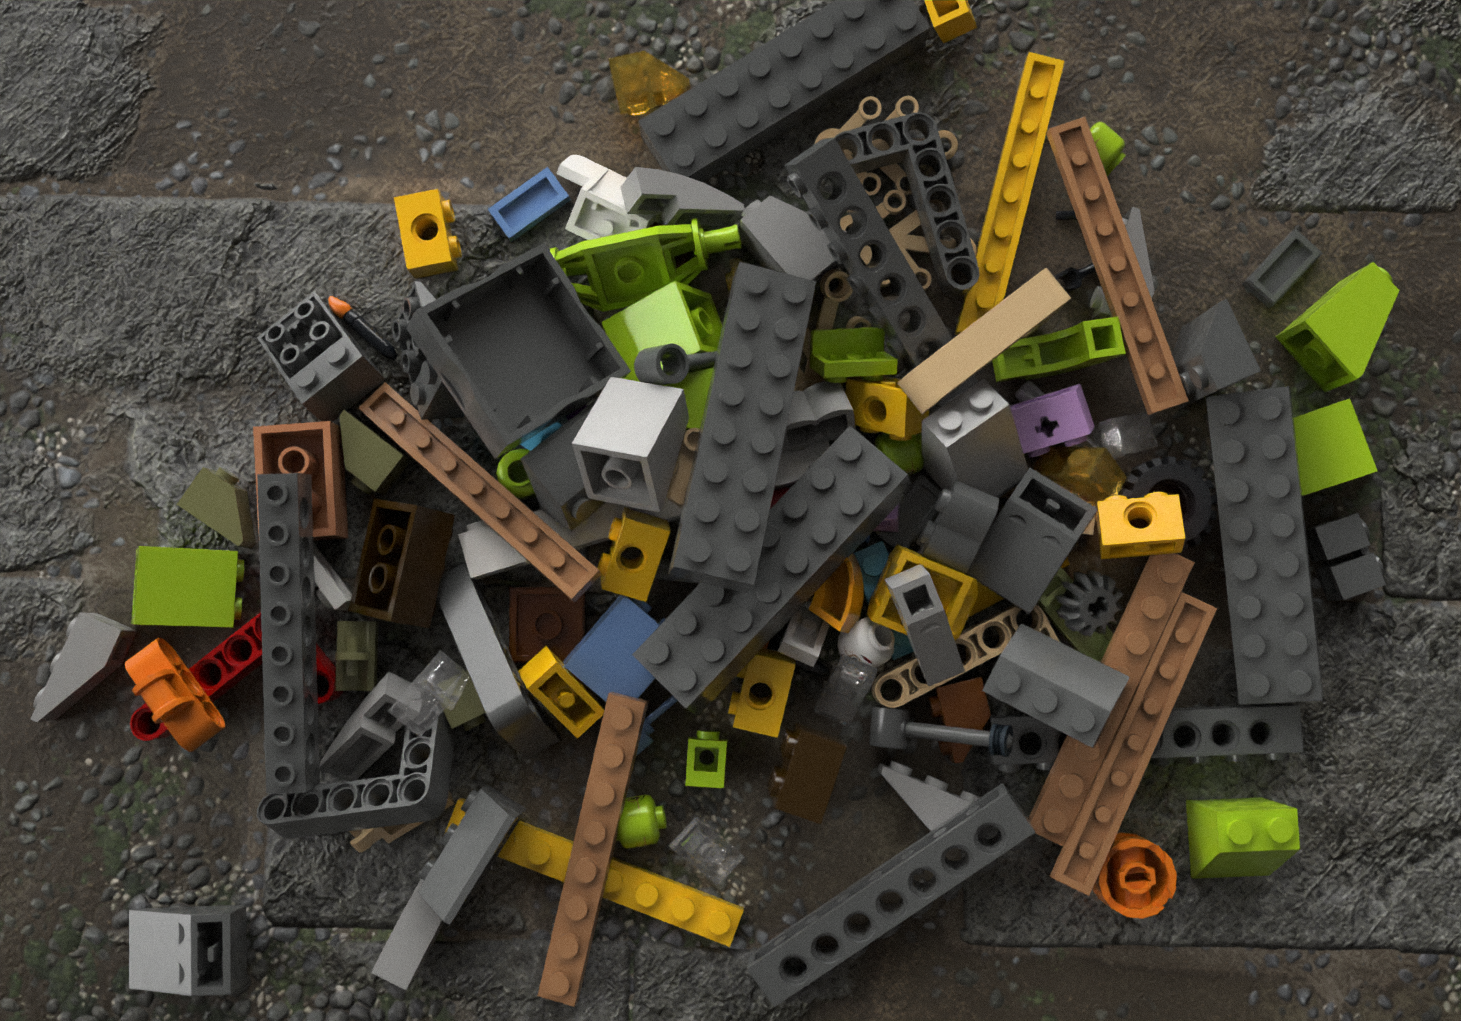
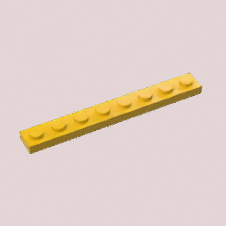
M1029 52L1026 56L975 257L980 275L976 284L964 296L955 335H959L1004 300L1064 60Z
M459 798L457 800L446 831L452 823L458 826L466 812L462 811L461 807L466 799ZM519 821L497 857L564 882L574 841ZM612 857L603 898L728 947L731 946L744 907Z

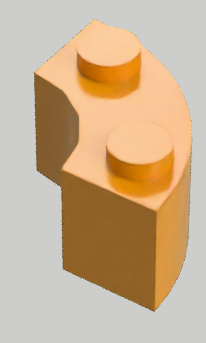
M854 553L847 557L814 593L813 600L808 609L844 633H849L854 624L859 620L864 600L863 576Z

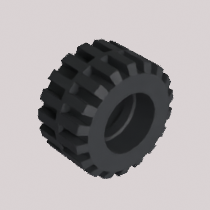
M1167 456L1162 459L1155 458L1131 468V471L1125 473L1120 478L1122 482L1114 487L1112 494L1126 496L1128 499L1141 498L1147 495L1154 485H1162L1171 490L1174 495L1179 494L1185 533L1182 551L1189 549V546L1197 545L1202 541V535L1209 534L1213 527L1208 522L1216 520L1218 512L1211 510V506L1218 502L1217 495L1211 496L1209 489L1214 487L1212 481H1203L1201 477L1205 472L1200 467L1191 469L1192 462L1186 459L1176 461V457ZM1137 518L1129 521L1135 528L1142 529L1149 526L1143 519Z

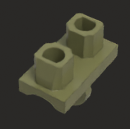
M337 621L335 691H371L377 685L379 622Z

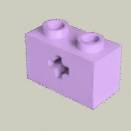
M1081 384L1010 405L1023 453H1028L1029 458L1049 452L1051 450L1050 446L1064 442L1065 447L1080 444L1087 440L1086 435L1091 434L1094 428ZM1046 416L1049 421L1057 420L1058 424L1053 430L1049 425L1042 426Z

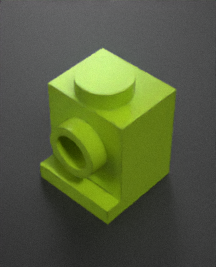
M697 730V737L688 738L685 786L724 788L727 739H719V731ZM702 751H711L714 754L713 762L710 764L702 763L699 757Z

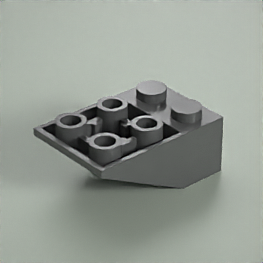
M414 281L408 296L403 299L402 309L398 318L394 319L392 324L393 338L396 342H399L402 352V369L405 373H408L410 379L412 403L417 405L421 420L464 417L465 414L406 329L415 310L436 300L420 281Z
M313 292L305 300L301 301L295 308L257 337L301 404L320 421L333 422L343 410L347 411L385 380L369 356L316 292Z
M1029 468L981 542L966 574L975 578L977 582L1022 611L1030 614L1098 509L1032 468Z
M246 905L136 908L129 910V989L187 996L231 995L247 983Z

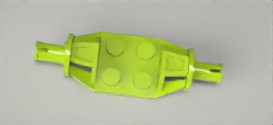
M698 218L691 219V224L654 226L582 241L563 250H559L557 247L550 248V252L567 277L587 274L590 286L572 283L582 304L604 312L629 307L673 281L688 285L701 271L708 270L707 258H709V254L736 248L741 249L742 243L737 224L705 232L704 228L701 229ZM694 250V254L697 256L676 268L675 256Z

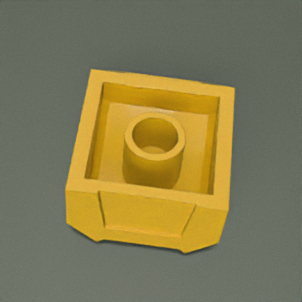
M897 544L889 554L879 581L870 597L867 611L868 617L875 623L907 635L884 579L921 564L931 575L945 610L954 640L956 641L960 637L977 599V580Z

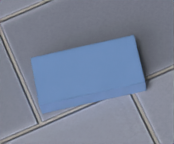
M546 167L488 208V211L510 242H512L569 202L570 197L550 169Z

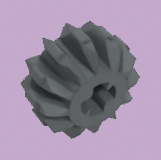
M1087 570L1086 574L1074 572L1073 583L1068 581L1062 582L1066 591L1064 594L1055 596L1057 601L1062 604L1056 612L1059 617L1065 620V626L1072 631H1078L1084 636L1091 637L1094 631L1099 634H1106L1107 623L1118 624L1113 616L1115 612L1125 610L1122 604L1117 602L1124 594L1119 588L1115 587L1116 582L1114 579L1107 575H1101L1098 571Z

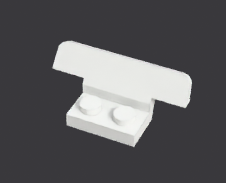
M570 155L560 164L556 174L582 186L566 225V230L587 240L649 228L654 222L663 225L661 215L627 214L620 188L627 179L626 177L580 155Z

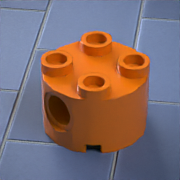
M1119 832L1114 839L1092 891L1099 900L1118 913L1130 918L1144 919L1158 914L1165 908L1163 905L1167 903L1168 899H1172L1176 891L1177 873L1172 859L1160 846L1134 833Z

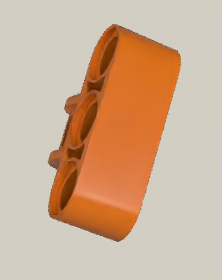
M157 638L125 662V668L136 684L132 692L135 696H141L154 714L152 716L154 723H164L178 744L188 752H193L226 727L220 712L174 648L163 638Z

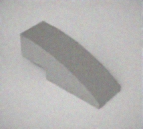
M635 167L620 187L627 214L661 215L663 225L691 224V219L698 218L701 229H721L732 226L745 209L743 203L712 186L680 174L659 169Z
M388 672L346 722L322 758L319 769L345 782L357 780L394 744L396 732L418 711L422 688Z
M420 879L371 972L404 990H407L413 984L444 924V921L417 892L424 882L422 879Z

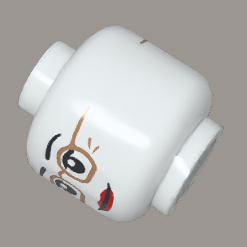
M865 617L857 621L849 633L841 632L839 634L837 646L841 659L849 668L856 672H868L891 659L894 653L895 639L890 628L871 621L869 617Z

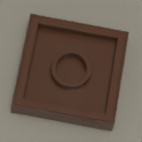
M509 587V652L514 663H528L545 646L563 662L586 635V591L574 603L557 587Z

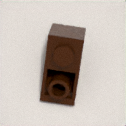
M973 676L944 683L932 689L933 695L928 696V703L933 719L939 718L940 725L982 730L991 716L986 693L982 691L984 688L982 677ZM938 741L942 756L948 755L949 761L954 764L963 762L973 746Z

